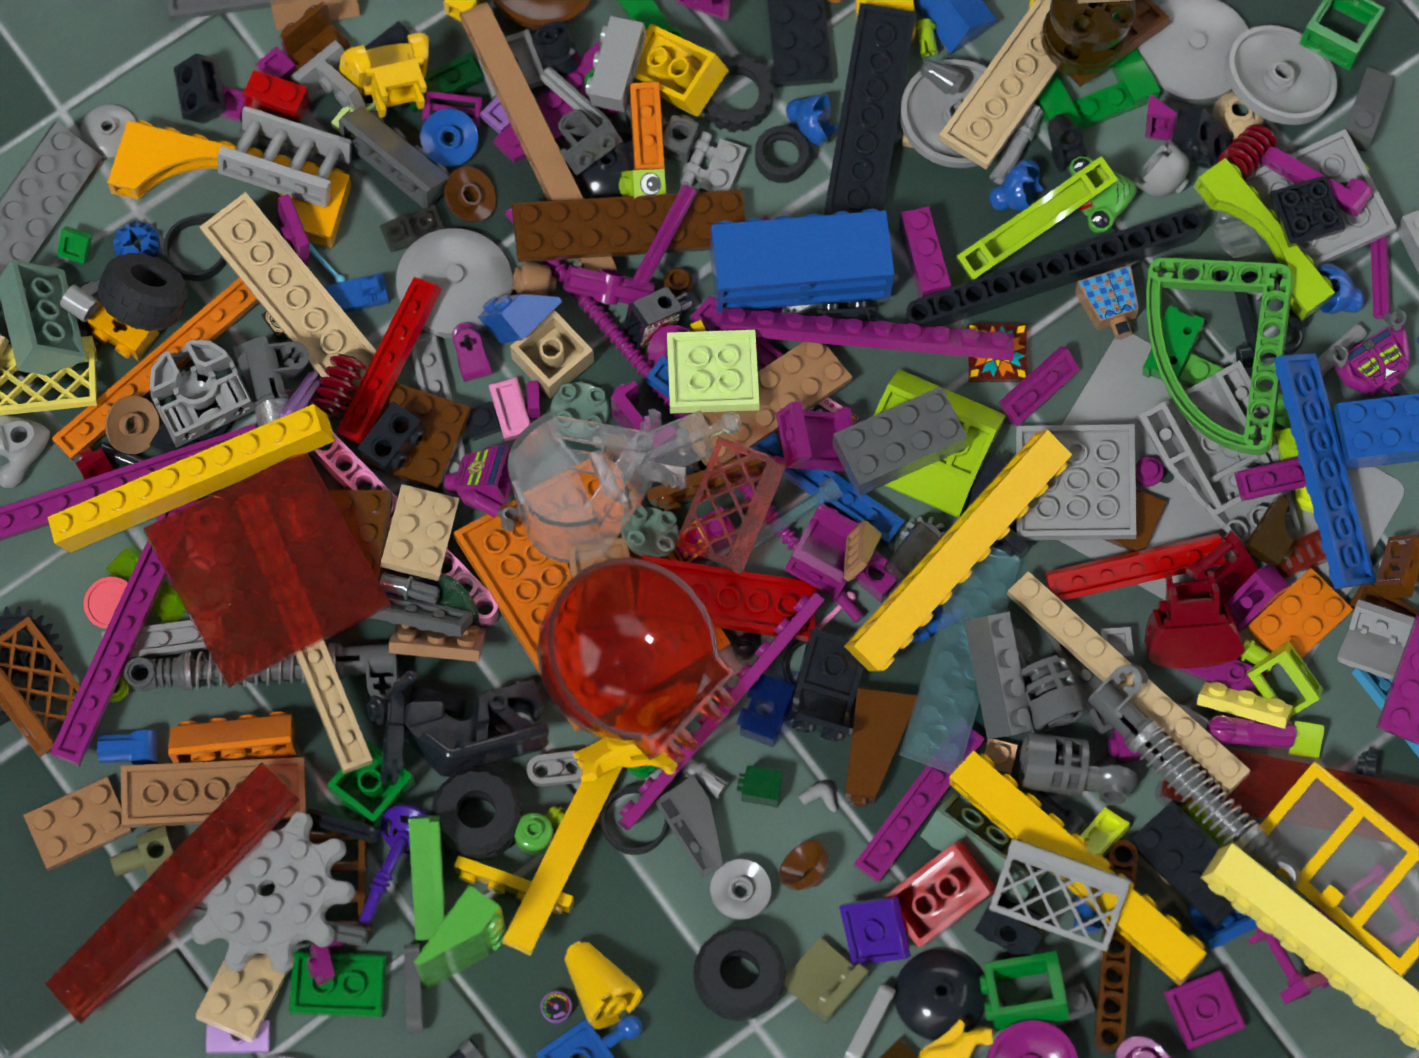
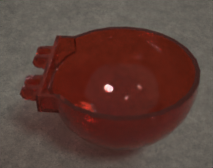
M635 558L607 559L586 567L560 588L548 605L539 628L537 657L540 675L550 698L562 714L579 728L603 739L633 742L649 760L659 756L664 751L673 761L681 764L686 756L673 740L676 738L686 749L692 751L698 744L697 740L685 729L686 725L700 710L714 722L722 720L724 714L711 700L712 697L726 709L731 710L734 706V699L723 687L734 672L719 657L715 630L708 612L693 589L672 571L653 562Z

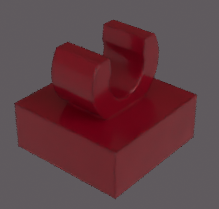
M88 446L79 451L82 459L75 464L84 480L113 471L110 462L101 448L92 452Z

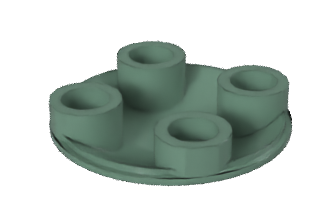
M586 382L565 383L559 388L552 399L550 411L555 426L562 433L574 438H586L595 435L604 427L609 416V405L601 388Z
M637 505L632 507L623 519L621 525L622 538L626 539L628 548L639 556L643 557L645 555L662 558L672 553L678 545L679 529L676 524V517L670 511Z

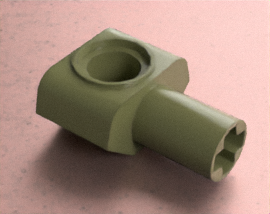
M165 826L137 835L138 848L110 857L116 877L145 867L148 877L152 878L179 868ZM154 847H164L162 856L159 858L150 857V852Z

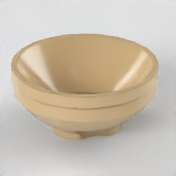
M1233 91L1221 96L1212 111V116L1231 134L1230 141H1234L1248 126L1254 124L1263 125L1264 121L1263 117L1254 113L1249 108L1247 115L1242 117L1235 115L1232 112V106L1243 103Z

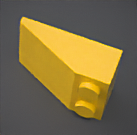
M651 24L646 31L647 36L634 81L637 83L659 82L661 98L677 108L698 117L728 72L727 67L715 53Z

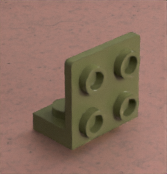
M820 938L785 976L784 988L827 1024L867 979L868 971L860 964L854 967L826 941Z

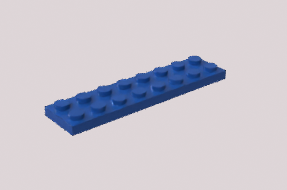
M1316 353L1283 355L1274 358L1276 376L1280 381L1283 392V403L1288 411L1291 433L1295 438L1299 452L1298 460L1303 467L1306 490L1312 501L1314 520L1318 525L1322 539L1321 547L1326 554L1329 577L1335 589L1374 583L1376 578Z

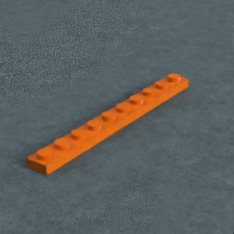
M238 278L97 399V406H88L52 437L53 442L72 462L80 456L79 451L88 446L91 447L106 434V417L116 401L125 396L135 395L147 399L151 395V368L163 353L167 351L170 354L174 352L179 353L181 352L180 349L186 347L185 343L190 340L213 342L259 301L242 280ZM188 357L175 363L178 370L183 368L192 359Z

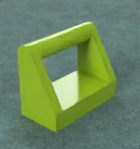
M1289 641L1279 646L1246 673L1264 698L1279 699L1261 674L1279 662L1302 693V696L1291 704L1293 706L1291 716L1320 700L1322 695V686Z

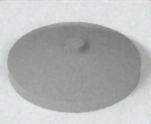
M1170 0L1159 6L1169 16L1171 24L1139 45L1138 53L1150 70L1160 92L1171 99L1189 104L1214 102L1224 94L1232 92L1233 90L1226 76L1225 62L1234 41L1243 32L1248 30L1243 19L1232 8L1218 0Z
M1273 25L1257 26L1246 30L1237 37L1226 57L1225 71L1228 82L1238 99L1259 116L1287 125L1309 123L1324 114L1335 97L1337 79L1330 60L1299 44L1303 36L1301 33Z
M951 59L939 61L937 63L959 69V73L965 75L960 88L954 96L949 93L945 95L930 80L921 75V71H919L908 83L902 97L900 121L903 132L909 143L918 153L936 164L951 168L977 166L978 164L939 141L938 137L987 68L967 60Z
M441 229L424 235L407 249L401 258L397 270L396 291L399 303H401L413 277L436 284L442 289L422 328L424 331L439 337L452 338L454 328L464 322L473 324L478 333L484 332L487 328L478 318L484 311L483 305L492 297L496 296L499 298L507 294L509 296L512 295V272L504 253L487 237L466 229Z

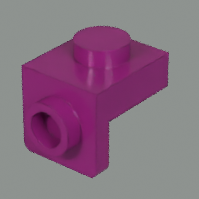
M333 941L326 947H319L313 943L309 948L308 971L312 978L315 977L317 986L329 983L335 976L329 952L339 950L343 942Z

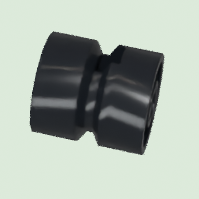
M558 21L550 22L538 28L534 33L533 42L539 55H541L545 69L551 67L560 76H563L578 67L581 61L580 54L575 43H573L566 24Z

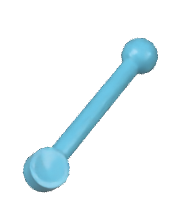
M310 243L309 252L333 276L335 284L346 281L345 277L338 275Z

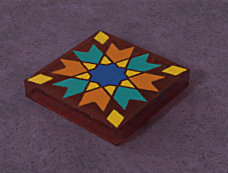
M968 324V329L976 331H1000L1006 334H1014L1013 361L968 357V382H1021L1027 377L1026 324Z

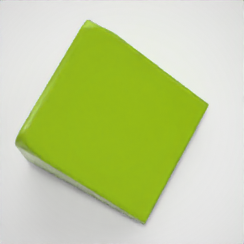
M1295 721L1293 725L1296 727V738L1293 747L1289 748L1288 755L1318 760L1325 726Z

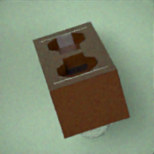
M1416 535L1389 537L1375 586L1385 599L1410 598L1413 595L1414 589L1419 585V539Z

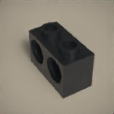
M195 53L173 67L182 119L205 124L226 111L218 60L216 58Z
M1204 108L1179 109L1171 141L1179 145L1181 151L1187 154L1195 162L1196 166L1204 169L1215 166L1218 163L1220 154L1229 146L1231 134Z
M393 401L358 446V450L365 458L389 475H392L395 470H400L403 467L410 450L413 447H417L423 441L427 428L420 419ZM402 424H410L406 432L397 433L398 428ZM392 447L389 455L385 457L379 456L383 448Z

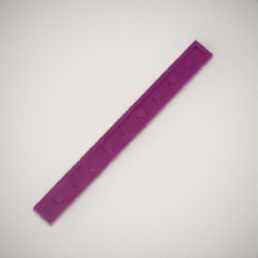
M723 308L721 331L755 330L757 338L1013 361L1014 334H1006L1000 331L983 332L974 329L961 330L943 326L905 325L886 321L872 322L861 321L855 318L839 319L829 316L817 317L798 313H773L767 310L751 311L741 308Z
M253 424L0 507V541L48 526V517L251 431L257 428V426Z
M200 498L158 516L50 753L53 757L77 766L81 765L184 539L191 518L199 506Z
M816 592L809 598L804 595L793 607L797 611L790 620L785 617L774 630L778 635L770 643L766 639L755 652L759 656L752 665L747 662L735 675L739 678V681L733 688L727 685L716 698L720 701L716 708L712 711L708 707L697 720L700 724L699 728L694 733L688 731L678 742L681 749L674 756L678 764L674 774H666L661 769L662 771L655 779L649 777L638 789L642 795L634 803L630 799L620 810L619 814L622 816L618 822L620 826L626 831L631 829L823 603L824 599Z

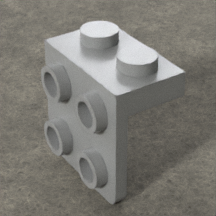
M1358 599L1349 630L1339 650L1337 660L1349 667L1358 668L1379 677L1393 679L1415 618Z

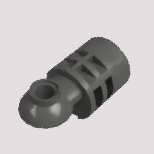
M1013 626L1035 733H1050L1084 717L1088 713V709L1065 658H1058L1056 655L1032 664L1030 655L1033 654L1031 644L1023 630L1020 628L1016 629Z
M1026 732L1024 735L1018 769V785L1020 789L1080 797L1083 791L1096 792L1099 794L1101 802L1108 805H1118L1124 803L1127 794L1135 788L1138 783V776L1131 769L1115 764L1103 767L1088 766L1089 742L1087 739H1074Z

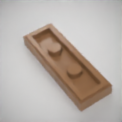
M271 1L276 31L283 30L289 23H295L303 17L309 7L312 5L317 6L322 1L328 6L331 21L360 16L358 1Z

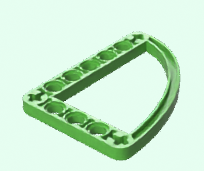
M1158 258L1150 264L1148 270L1147 320L1154 358L1171 399L1193 427L1215 443L1239 453L1251 455L1267 453L1271 449L1273 442L1280 381L1276 376L1275 362L1271 365H1265L1261 363L1260 359L1266 353H1274L1277 357L1284 355L1293 286L1291 270L1286 265L1278 263ZM1166 268L1167 273L1164 274V277H1159L1158 273L1161 272V269ZM1176 268H1178V279H1175L1174 274H1176ZM1191 268L1197 269L1200 272L1199 276L1194 280H1187L1183 277L1185 271ZM1218 270H1225L1229 273L1227 279L1221 282L1215 281L1212 277ZM1249 271L1258 274L1257 279L1252 283H1245L1241 279L1244 273ZM1278 274H1283L1284 277L1280 281L1281 291L1276 290L1274 280L1278 277ZM1162 288L1263 293L1244 435L1227 430L1209 419L1195 406L1181 387L1172 369L1163 335ZM1278 299L1283 301L1284 305L1278 311H1271L1267 308L1268 303L1272 300ZM1270 326H1276L1281 330L1280 334L1274 338L1266 337L1264 331ZM1267 379L1273 382V388L1267 392H1261L1257 389L1258 383L1262 380ZM1259 407H1267L1270 410L1269 415L1264 419H1257L1253 413ZM1256 427L1261 428L1263 438L1259 445H1254L1253 442L1257 438Z

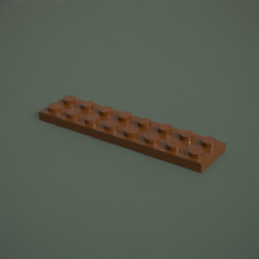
M742 190L697 192L665 253L710 251L711 225L721 221H732L733 223L746 222ZM678 194L637 196L635 199L634 196L513 203L512 217L517 262L644 255L650 248Z

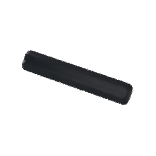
M313 808L306 811L312 818V826L370 843H375L378 840L377 836L380 832L377 827Z

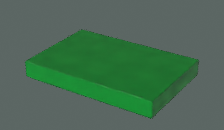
M293 952L294 964L292 967L289 1014L382 1018L386 956L329 953L335 976L329 983L317 986L315 977L312 978L308 971L307 961L310 959L308 952Z

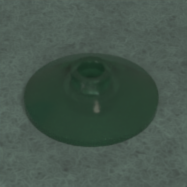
M441 574L439 580L435 581V586L440 590L439 598L441 601L439 605L473 612V622L471 625H474L479 620V613L472 597L457 580L449 575Z

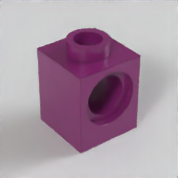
M875 551L868 565L855 577L854 581L882 603L901 583L902 573ZM878 570L884 577L881 580H873L869 577L868 573Z

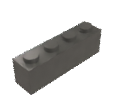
M1010 611L964 620L987 739L1034 731Z

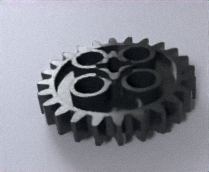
M19 606L15 614H11L9 608L5 607L3 616H0V636L1 632L9 631L29 617L55 653L62 651L63 645L54 644L59 639V633L49 634L53 624L50 623L43 626V615L35 620L32 618V609L25 616L22 615L21 607ZM24 627L21 630H25L29 634V640L26 642L16 640L15 644L32 647L33 636ZM2 647L0 663L8 664L9 648ZM15 650L14 653L20 652L18 658L19 665L28 667L26 659L30 657L31 652ZM36 653L35 657H38L42 662V666L38 669L50 671L51 660L48 656ZM12 670L14 678L11 682L14 686L26 688L27 678L22 679L19 671ZM33 674L31 689L46 692L44 683L48 684L49 676ZM30 694L32 701L35 700V695Z

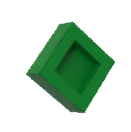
M65 226L61 230L57 256L84 265L88 261L92 235Z

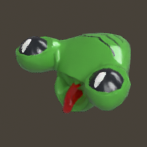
M1078 157L1072 160L1069 167L1071 175L1073 176L1091 164L1093 160L1088 157ZM1113 171L1118 181L1078 208L1088 216L1089 228L1094 233L1102 234L1113 226L1115 219L1133 200L1137 186L1126 176Z

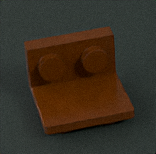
M324 1L320 2L317 6L312 5L309 7L303 17L295 23H289L280 34L283 52L296 64V71L334 41L342 46L344 52L351 48L350 43L331 24L328 6Z

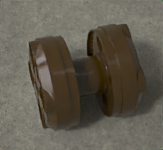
M1051 0L1050 9L1045 16L1041 29V42L1046 55L1056 65L1058 71L1065 75H1093L1103 72L1115 64L1123 49L1125 35L1130 30L1135 17V0L1078 3L1077 0ZM1065 55H1072L1075 57V60L1068 59Z

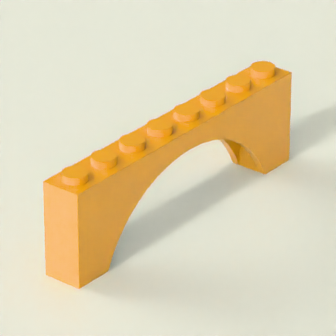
M127 121L107 183L111 194L140 200L153 187L178 174L200 169H218V153L221 147L224 146L235 150L236 146L227 141H220L219 143L209 141L206 137L199 134H193L192 136L181 134L178 130L170 127L164 129L156 128L146 121ZM249 148L246 153L258 158H262L264 155L262 151L256 148ZM277 154L273 162L289 167L292 161L287 156ZM305 161L300 171L316 176L320 168L315 163ZM337 168L332 169L327 179L331 181L330 201L326 208L291 197L310 243L333 248L352 187L350 175Z

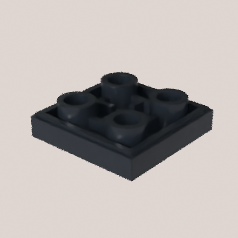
M1326 175L1277 189L1269 194L1288 247L1341 233L1345 230Z

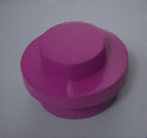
M1145 457L1135 464V478L1139 484L1150 487L1161 481L1163 467L1158 460Z

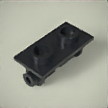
M868 301L851 302V307L839 308V303L822 304V310H815L816 314H822V316H829L831 318H855L861 321L876 322L875 315L869 314V310H875V306H868Z

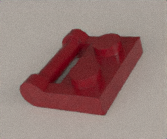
M1232 531L1228 532L1223 537L1224 541L1197 564L1192 563L1186 569L1187 574L1192 580L1205 581L1207 577L1204 573L1232 550L1234 555L1214 571L1215 584H1218L1222 604H1226L1241 586L1258 571L1243 543Z

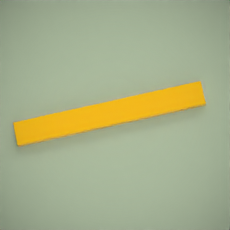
M622 766L609 770L596 781H581L502 943L531 956L604 804L623 768Z

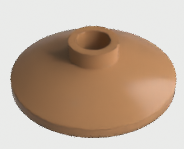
M135 395L125 396L116 401L110 408L105 422V430L109 442L115 449L126 454H138L147 450L159 429V416L153 404L147 399ZM127 419H129L130 426L126 429L125 424Z

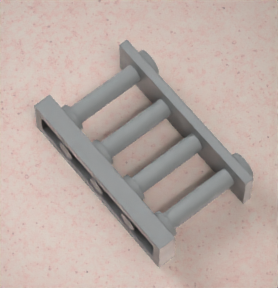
M244 106L242 110V129L245 132L235 150L224 146L221 147L218 153V173L284 195L288 194L290 197L326 208L330 201L331 181L327 179L337 160L346 163L351 162L352 140ZM257 134L272 139L262 158L246 154ZM283 143L299 147L289 167L273 162ZM310 151L326 156L316 176L300 171Z

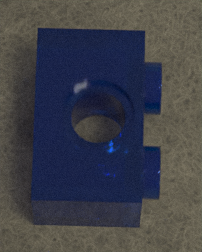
M762 673L758 682L755 681L749 688L747 697L751 698L748 708L742 707L736 724L740 725V735L774 747L788 712L795 685ZM761 704H768L772 707L773 711L768 715H762L758 713L756 708Z

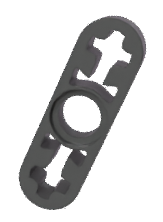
M420 944L404 945L406 1024L408 1034L424 1032L422 981L414 963L421 953Z

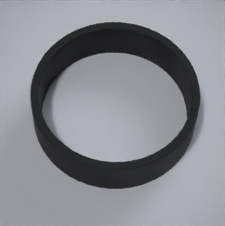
M203 216L183 218L176 222L165 236L163 247L166 260L177 272H180L185 280H208L220 273L227 263L221 256L218 262L207 270L188 272L178 268L170 260L169 248L174 237L185 228L203 225L210 218Z
M628 786L613 793L604 804L601 814L602 830L606 840L613 848L628 855H642L654 850L663 841L668 829V823L665 819L660 835L652 843L639 848L625 847L617 843L609 835L605 826V817L609 807L615 800L624 795L632 793L642 794L638 790L641 786Z

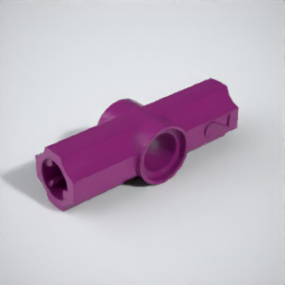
M569 265L565 272L563 289L571 293L591 296L593 299L606 304L617 305L618 302L630 304L653 293L654 284L649 282L646 287H642L636 284L633 278L625 277V275L613 270L600 269V271Z

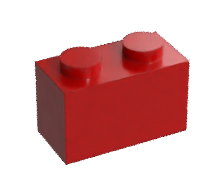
M254 69L243 92L246 107L257 108L265 113L301 124L310 103L307 87Z

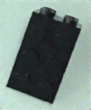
M810 629L785 722L793 724V730L807 734L818 731L821 732V738L833 742L843 741L844 738L853 736L854 730L850 729V718L864 666L844 647L849 639Z

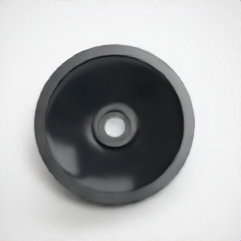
M616 130L622 142L577 176L567 164L583 199L623 197L619 189V181L622 177L621 172L634 170L633 138L631 135ZM604 158H608L611 160V162L609 164H603L601 163V160Z
M935 949L922 952L904 965L896 979L894 1003L898 1016L911 1032L930 1041L939 1039L960 1019L965 1023L963 1033L970 1032L979 1022L985 1008L986 994L982 995L979 978L982 975L970 960L954 951ZM944 987L947 990V994L945 996L937 995L936 988Z

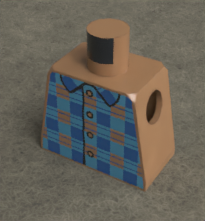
M1130 265L1077 282L1075 294L1097 330L1111 327L1117 340L1124 339L1132 334L1128 322L1136 319L1138 302Z

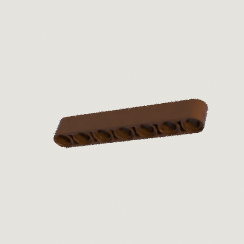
M1118 841L1111 847L1107 856V861L1111 865L1109 869L1116 875L1123 874L1132 880L1131 882L1134 884L1132 889L1135 891L1137 849L1129 841ZM1124 851L1128 854L1130 861L1120 863L1116 860L1114 853ZM1103 922L1101 929V943H1103V940L1107 932ZM1115 929L1111 941H1119L1123 946V952L1113 953L1108 948L1107 951L1100 950L1093 1041L1096 1049L1103 1054L1116 1052L1123 1043L1125 1035L1131 943ZM1111 970L1116 971L1121 976V982L1118 984L1110 983L1106 979L1105 973ZM1106 1001L1115 1002L1119 1007V1012L1116 1014L1107 1013L1103 1008V1003ZM1104 1031L1112 1032L1115 1034L1117 1042L1114 1045L1105 1044L1101 1039V1033Z

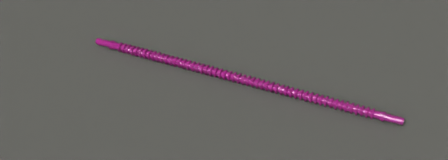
M511 207L505 212V215L513 223ZM562 260L542 261L543 264H548L550 269L553 270V276H559V283L564 282L567 270L566 263L562 264ZM568 292L569 295L574 294L573 299L580 301L579 306L585 307L584 312L590 313L589 318L595 319L594 324L600 325L601 332L606 331L605 337H611L610 343L617 344L616 350H622L621 355L627 356L626 361L632 362L631 367L633 369L637 368V374H642V380L645 381L646 376L652 369V363L645 361L646 356L640 355V349L635 350V343H629L630 337H624L625 331H619L620 326L618 324L614 325L615 320L613 318H608L609 313L603 312L604 307L598 306L599 301L593 300L591 296ZM653 388V393H659L658 399H664L663 405L670 406V399ZM675 413L674 417L680 418L679 423H681L693 414ZM748 481L738 484V492L745 494L744 499L750 500L749 505L756 507V513L761 512L760 518H766V525H772L771 531H777L776 537L783 538L782 544H788L787 550L794 551L801 538L796 537L797 532L790 530V524L785 525L786 519L779 518L780 512H774L775 506L768 505L769 499H763L764 494L758 493L759 488L757 486L753 487V484H748ZM842 588L837 598L831 596L834 603L837 602L854 623L859 622L864 617L847 597L844 588Z

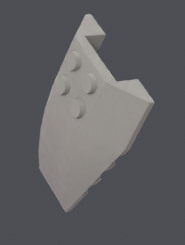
M1238 361L1185 390V393L1195 406L1213 422L1227 430L1244 435L1251 379L1241 361ZM1171 398L1138 415L1166 468L1226 533L1234 532L1243 545H1245L1272 500L1278 496H1282L1290 501L1285 513V526L1289 536L1301 530L1292 495L1289 491L1241 502L1234 473L1280 462L1275 436H1273L1271 449L1267 453L1251 455L1225 448L1208 439L1182 415ZM1259 407L1254 411L1253 415L1257 419H1264L1269 415L1266 407ZM1256 427L1257 438L1253 442L1254 445H1259L1263 438L1261 428Z

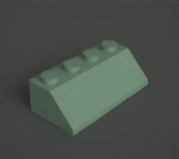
M11 259L0 276V299L17 370L47 375L83 362L86 359V354L77 319L73 314L60 306L63 295L69 289L64 270Z
M955 791L937 809L921 834V837L931 847L941 852L953 843L962 841L997 887L1012 839L958 791ZM1013 859L1009 871L1014 882L1031 875L1024 862ZM1031 865L1034 873L1042 870L1038 867ZM1048 871L1036 876L1039 883L1043 880ZM1008 877L1003 888L1011 885ZM1033 878L1017 885L1024 902L1037 888ZM1013 888L1003 892L1019 901Z

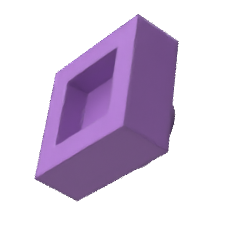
M498 97L480 113L481 118L499 134L510 125Z

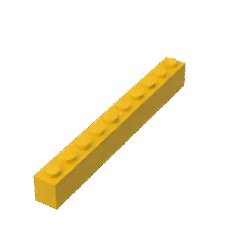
M312 404L48 517L54 544L69 553L332 443L335 439L328 415Z
M1049 430L1037 431L844 647L868 671H883L887 669L894 661L893 655L899 648H905L913 640V632L919 626H925L932 619L933 614L931 612L938 604L943 605L950 599L953 594L951 590L957 583H963L971 575V567L977 561L981 562L990 554L991 549L989 547L996 540L999 541L1008 534L1011 529L1009 525L1015 518H1021L1029 510V502L1034 497L1038 498L1049 487L1047 482L1053 476H1058L1066 469L1068 465L1066 461L1072 454Z
M973 750L949 776V784L1011 839H1018L1115 874L1109 869L1111 865L1102 855L1097 853L1094 856L1086 849L1088 845L1079 835L1074 833L1071 836L1064 830V823L1056 815L1051 813L1048 816L1041 810V803L1033 795L1028 793L1025 796L1018 790V783L1010 775L1005 773L1002 776L994 769L996 765L987 755L982 753L979 756ZM1061 876L1064 884L1071 881V879ZM1074 882L1066 886L1081 900L1090 896L1085 885L1080 882ZM1131 882L1115 930L1181 986L1205 959L1206 952L1203 951L1205 946L1193 935L1187 937L1180 931L1181 925L1172 916L1167 914L1164 917L1157 911V904L1146 894L1140 896L1132 889L1134 884ZM1090 886L1093 894L1101 891ZM1105 892L1095 897L1102 913L1105 914L1115 909L1119 896ZM1091 899L1084 902L1098 914ZM1113 914L1105 917L1108 924Z

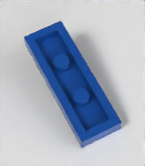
M382 273L323 286L345 313L389 304Z

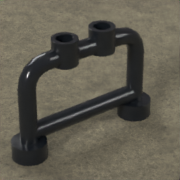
M1225 270L1216 271V280L1218 282L1226 280L1229 273ZM1249 271L1244 273L1241 279L1243 281V279L1258 277V274ZM1278 274V277L1276 279L1279 283V291H1281L1280 281L1282 279V275ZM1234 292L1247 341L1246 345L1236 346L1237 362L1241 361L1244 368L1253 367L1257 333L1247 293ZM1291 307L1287 327L1291 330L1292 339L1289 343L1285 344L1284 355L1295 353L1301 347L1304 340L1302 328L1308 326V317L1301 321ZM1266 353L1260 360L1277 356L1274 353Z

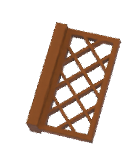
M27 617L0 636V647L10 649L8 664L0 663V706L40 758L52 749L56 738L54 739L47 730L48 718L65 721L72 701L75 699L73 691L77 695L80 685L31 619ZM24 627L33 636L32 647L15 644L17 632ZM11 637V643L4 642ZM15 650L31 652L29 668L13 665ZM36 653L48 656L51 660L50 671L34 669ZM1 668L7 669V673L5 674ZM12 670L28 673L26 688L14 686L10 680ZM33 674L49 676L47 692L31 689ZM54 677L67 681L69 684L68 695L52 693ZM20 693H25V699ZM30 694L46 697L44 712L32 710L29 706ZM51 698L67 700L65 716L49 713ZM38 717H43V723Z

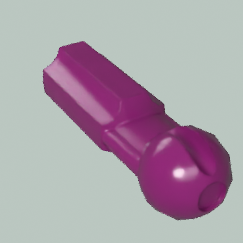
M1220 715L1213 717L1206 727V731L1222 745L1229 743L1289 749L1293 747L1296 738V727L1292 724V721H1288L1285 729L1252 719L1230 718Z

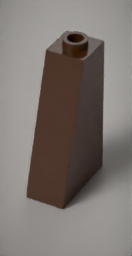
M858 688L853 721L854 732L851 738L844 800L850 801L851 805L867 807L868 803H875L916 709L917 695Z

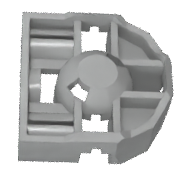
M190 340L185 343L186 347L180 349L181 352L179 353L174 352L170 354L169 351L163 353L151 368V397L176 448L255 411L254 402L232 358L224 349L211 341ZM191 357L195 366L190 367V370L187 372L184 370L179 372L175 363ZM227 368L231 369V374L218 380L216 379L215 374ZM197 374L206 375L208 377L207 382L199 381ZM231 389H232V391H233V393H234V395H235V397H236L238 403H236V401H235V399H234V397H233V395H232V393H231V391H230ZM172 394L177 397L176 400L163 406L159 404L160 400ZM215 400L217 401L220 408H212L198 418L195 410L205 409L212 405ZM176 415H179L185 428H182Z

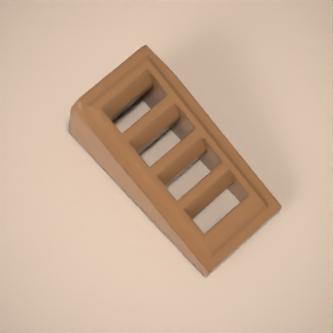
M863 520L847 536L844 579L847 581H851L868 565L881 538L882 533L866 520Z

